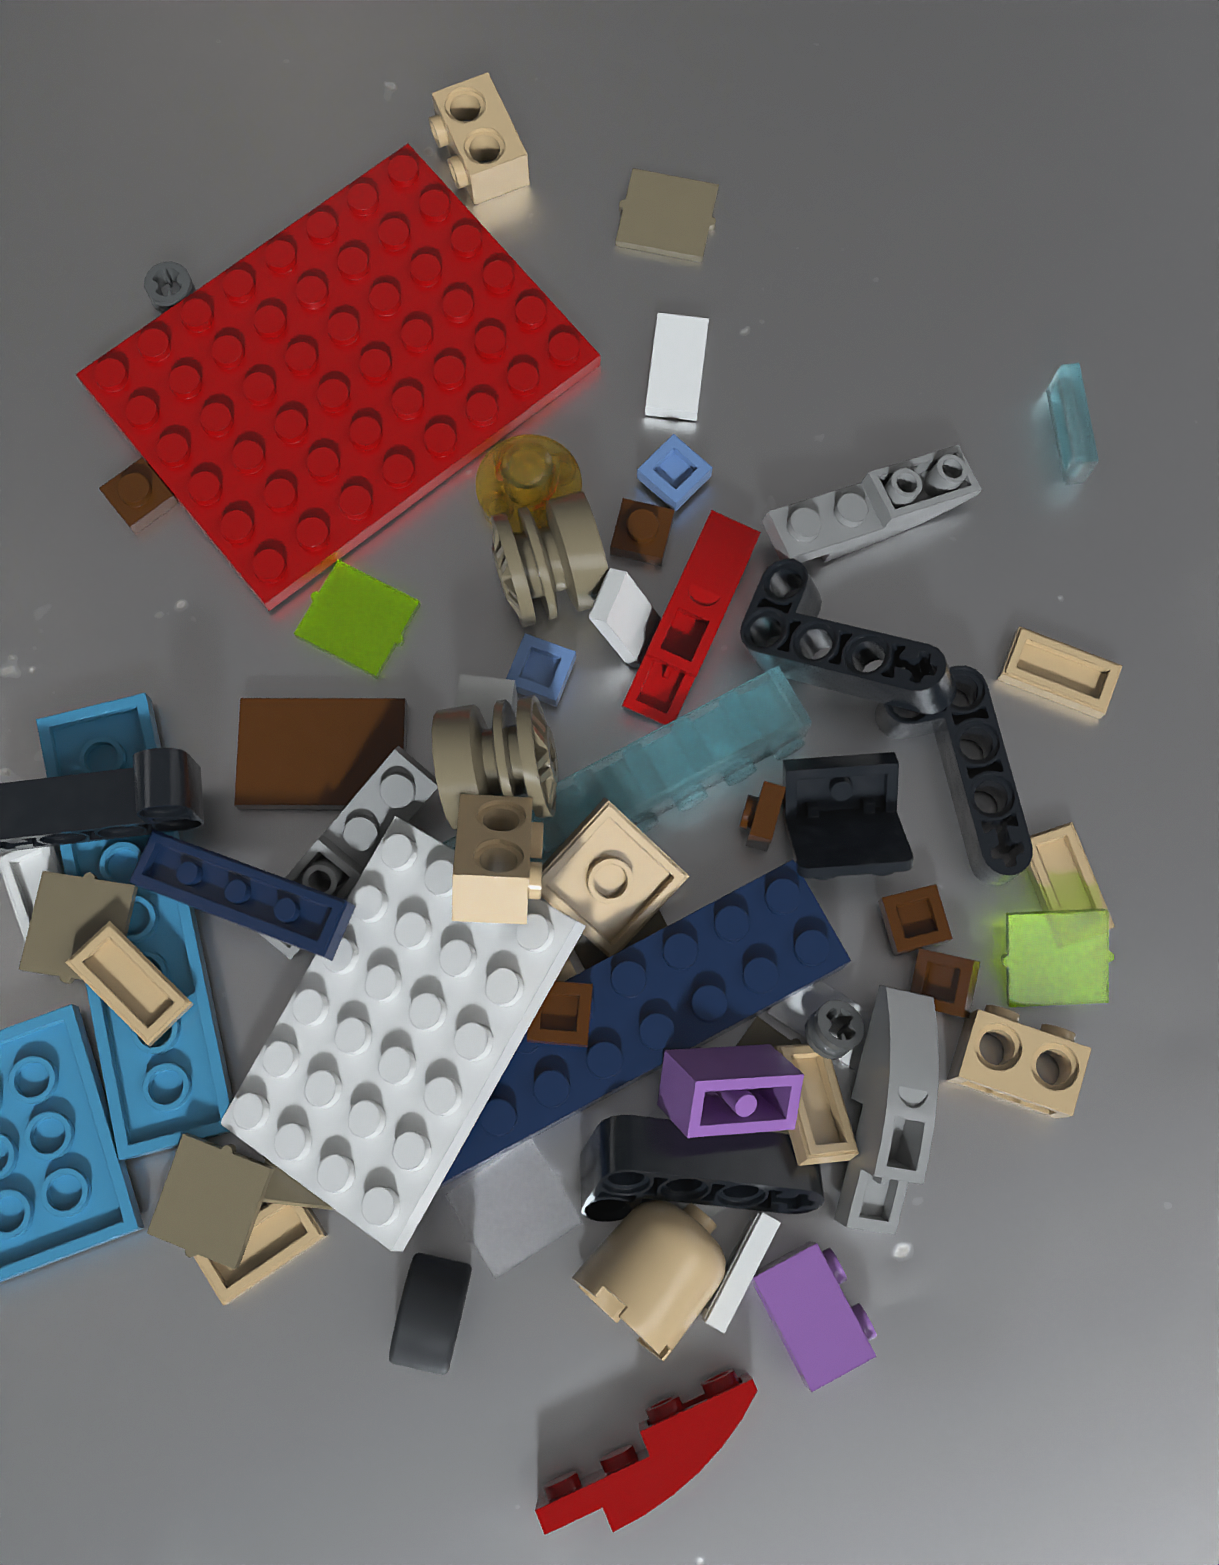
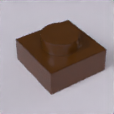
M143 457L99 488L135 535L178 504L173 494Z
M623 498L610 545V555L662 566L675 510Z
M764 781L759 797L748 794L739 827L749 829L745 846L767 852L774 834L786 789L785 786Z
M936 884L882 897L878 901L894 956L919 950V948L923 949L947 943L953 939Z
M919 948L910 991L934 997L935 1011L969 1018L980 961Z
M555 981L527 1030V1042L588 1047L593 984Z

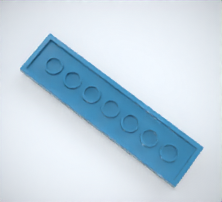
M146 693L36 719L47 778L133 768V755L135 753L152 748H161L152 700ZM178 831L165 833L180 839ZM150 835L60 845L64 872L67 875L80 877L91 872L97 876L98 880L134 885L129 880ZM140 887L137 890L127 938L194 1005L153 1045L148 1046L86 984L119 1160H129L178 1147L184 1133H189L202 1139L231 1133L221 1125V1120L233 1100V1094L195 910L193 907Z

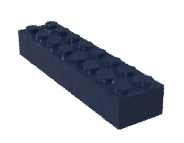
M794 859L564 981L593 984L588 1047L527 1042L526 1032L438 1189L661 1069L665 1050L699 1048L811 985L841 971L851 962L850 957L806 880L798 875Z

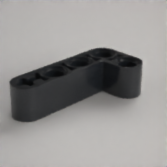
M781 559L766 568L740 629L743 644L762 671L771 675L919 713L934 714L943 711L952 703L956 696L957 686L947 660L939 648L919 641L817 618L821 610V596L810 574L801 562L795 559ZM799 589L794 595L784 598L789 591ZM780 636L772 645L764 646L770 638ZM831 648L823 657L812 659L819 650ZM884 660L877 669L870 672H862L870 662Z
M966 665L952 666L950 670L955 679L957 689L966 694L969 700L968 706L959 707L951 703L943 711L934 714L916 712L915 717L905 718L899 716L894 711L892 705L878 702L875 710V721L879 729L886 736L894 739H908L932 733L935 734L970 867L974 875L981 882L991 886H999L1010 882L1029 866L1033 856L1032 842L988 685L983 675L976 669ZM969 739L975 741L983 751V759L974 760L967 757L960 748V740ZM984 791L993 796L997 803V813L982 811L975 802L974 793ZM1002 825L1003 829L997 834L996 827ZM997 848V851L1001 854L1008 853L1011 860L1005 865L1003 859H993L991 851Z
M152 748L142 750L133 755V768L0 783V852L150 835L153 829L162 833L184 831L204 825L201 767L187 752L181 749Z
M617 1115L604 1119L597 1125L580 1154L581 1212L588 1219L599 1222H613L624 1219L636 1206L640 1205L644 1198L783 1214L808 1213L821 1207L825 1201L820 1164L798 1166L790 1135L785 1133L756 1132L687 1138L670 1119L637 1115Z

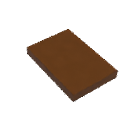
M240 698L234 805L237 809L344 810L397 746H400L406 752L408 705L406 699Z

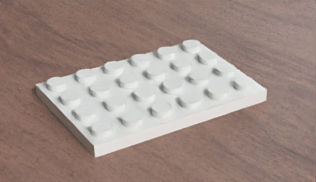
M396 816L347 899L356 907L333 961L315 955L224 1114L221 1125L387 1249L403 1252L586 926L539 899H528L527 924L452 921V875L455 850Z

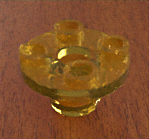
M518 435L498 443L485 455L476 475V494L485 520L492 525L491 515L505 512L513 535L522 533L517 508L526 506L531 512L537 527L548 526L546 500L582 491L581 472L574 456L559 442L541 435Z

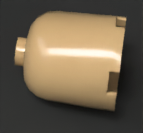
M653 1199L636 1206L573 1275L572 1280L614 1322L618 1323L622 1319L640 1336L636 1341L664 1362L717 1291L725 1275L726 1260L722 1248L711 1236L717 1225L707 1214L692 1203H688L681 1210L668 1201Z

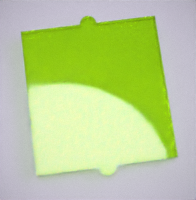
M338 560L320 591H315L311 594L312 604L295 630L294 635L296 638L378 679L396 646L401 647L404 645L403 634L421 606L419 600Z
M1107 909L1006 913V953L1001 956V962L1006 966V998L1009 1007L1109 1003V962L1114 960V954L1109 950V911Z

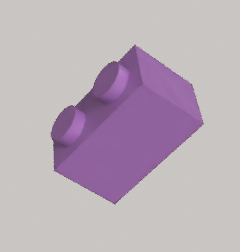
M770 1044L665 1050L657 1105L687 1138L794 1130L804 1074Z
M809 1241L758 1269L751 1282L804 1385L813 1392L877 1357L869 1343L870 1340L877 1337V1334L860 1303L850 1307L839 1286L847 1281V1277L832 1249L829 1247L821 1251L817 1243Z

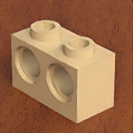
M488 72L432 93L435 115L428 118L431 132L439 148L447 146L451 155L447 162L454 183L458 189L466 187L474 205L530 185L528 154ZM491 160V162L482 163L481 161Z
M460 794L452 875V921L527 924L528 899H541L542 862H530V858L542 859L544 822H532L533 797Z
M986 1005L985 1011L977 1009L970 1013L969 1018H965L947 1081L1056 1119L1073 1116L1092 1048L1075 1043L1076 1034L1067 1029L1042 1024L1040 1030L1018 1023L1020 1018L1018 1013L995 1005ZM984 1034L995 1036L1003 1045L1004 1056L998 1065L987 1062L981 1055L979 1045ZM1041 1053L1050 1055L1058 1064L1059 1076L1053 1085L1043 1081L1037 1073L1036 1062Z

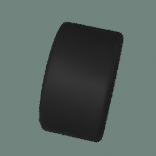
M416 1253L413 1256L389 1351V1361L391 1363L441 1375L449 1371L472 1272L470 1264L424 1253Z

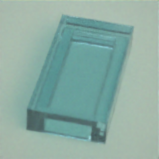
M1064 364L1057 370L1046 390L1063 482L1066 485L1084 483L1099 459L1080 364Z

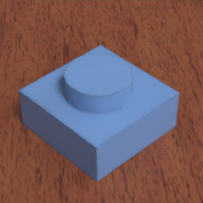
M673 434L637 469V479L676 512L712 476L713 467Z
M525 633L506 679L515 680L517 693L525 696L535 695L539 701L557 707L575 663L576 651Z

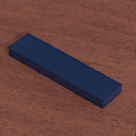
M154 829L129 880L130 883L331 961H333L356 907L349 901Z

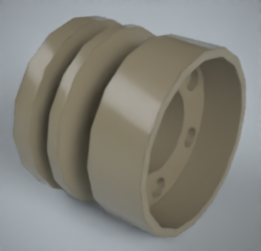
M583 491L546 500L548 526L537 527L531 512L526 506L517 508L522 532L520 534L513 535L505 512L491 515L493 526L491 549L504 596L517 613L523 628L536 624L532 599L538 597L541 599L549 620L557 618L558 603L556 592L566 590L571 603L578 612L592 608L609 569L596 521Z
M535 695L519 698L516 717L510 703L506 699L496 701L493 709L492 728L488 729L480 709L474 704L436 711L433 716L431 730L434 771L442 807L452 829L457 830L460 794L533 797L532 809L536 817L545 818L555 815L556 787L559 780L557 753L552 731L547 725L541 704Z

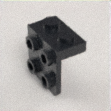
M895 752L783 760V786L786 789L782 800V817L799 876L818 880H830L837 876L872 874L886 876L894 872H904L912 869L913 853L897 813L899 762Z

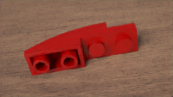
M711 510L622 707L665 727L673 728L761 532Z
M729 1369L702 1382L701 1386L704 1393L682 1403L679 1395H673L653 1404L645 1410L649 1419L638 1423L640 1434L646 1446L645 1449L636 1452L633 1444L621 1447L599 1460L602 1469L580 1479L577 1471H572L545 1484L543 1489L546 1495L537 1499L535 1508L544 1534L555 1531L601 1508L605 1512L612 1532H615L644 1516L673 1496L704 1468L723 1447L741 1422L758 1391L752 1377L748 1372L737 1377L735 1370Z

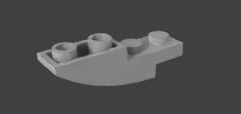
M958 444L870 471L861 483L770 510L766 513L762 523L780 560L795 559L802 563L821 556L823 562H827L918 526L977 496L982 491V488Z
M397 746L285 878L343 899L358 882L394 817L396 816L409 822L438 788L436 777L400 746ZM260 934L290 960L300 950L297 947Z
M879 985L851 1096L852 1099L863 1104L855 1135L859 1154L848 1162L834 1220L847 1228L896 1235L909 1182L924 1184L935 1126L939 1082L938 1027L934 997Z

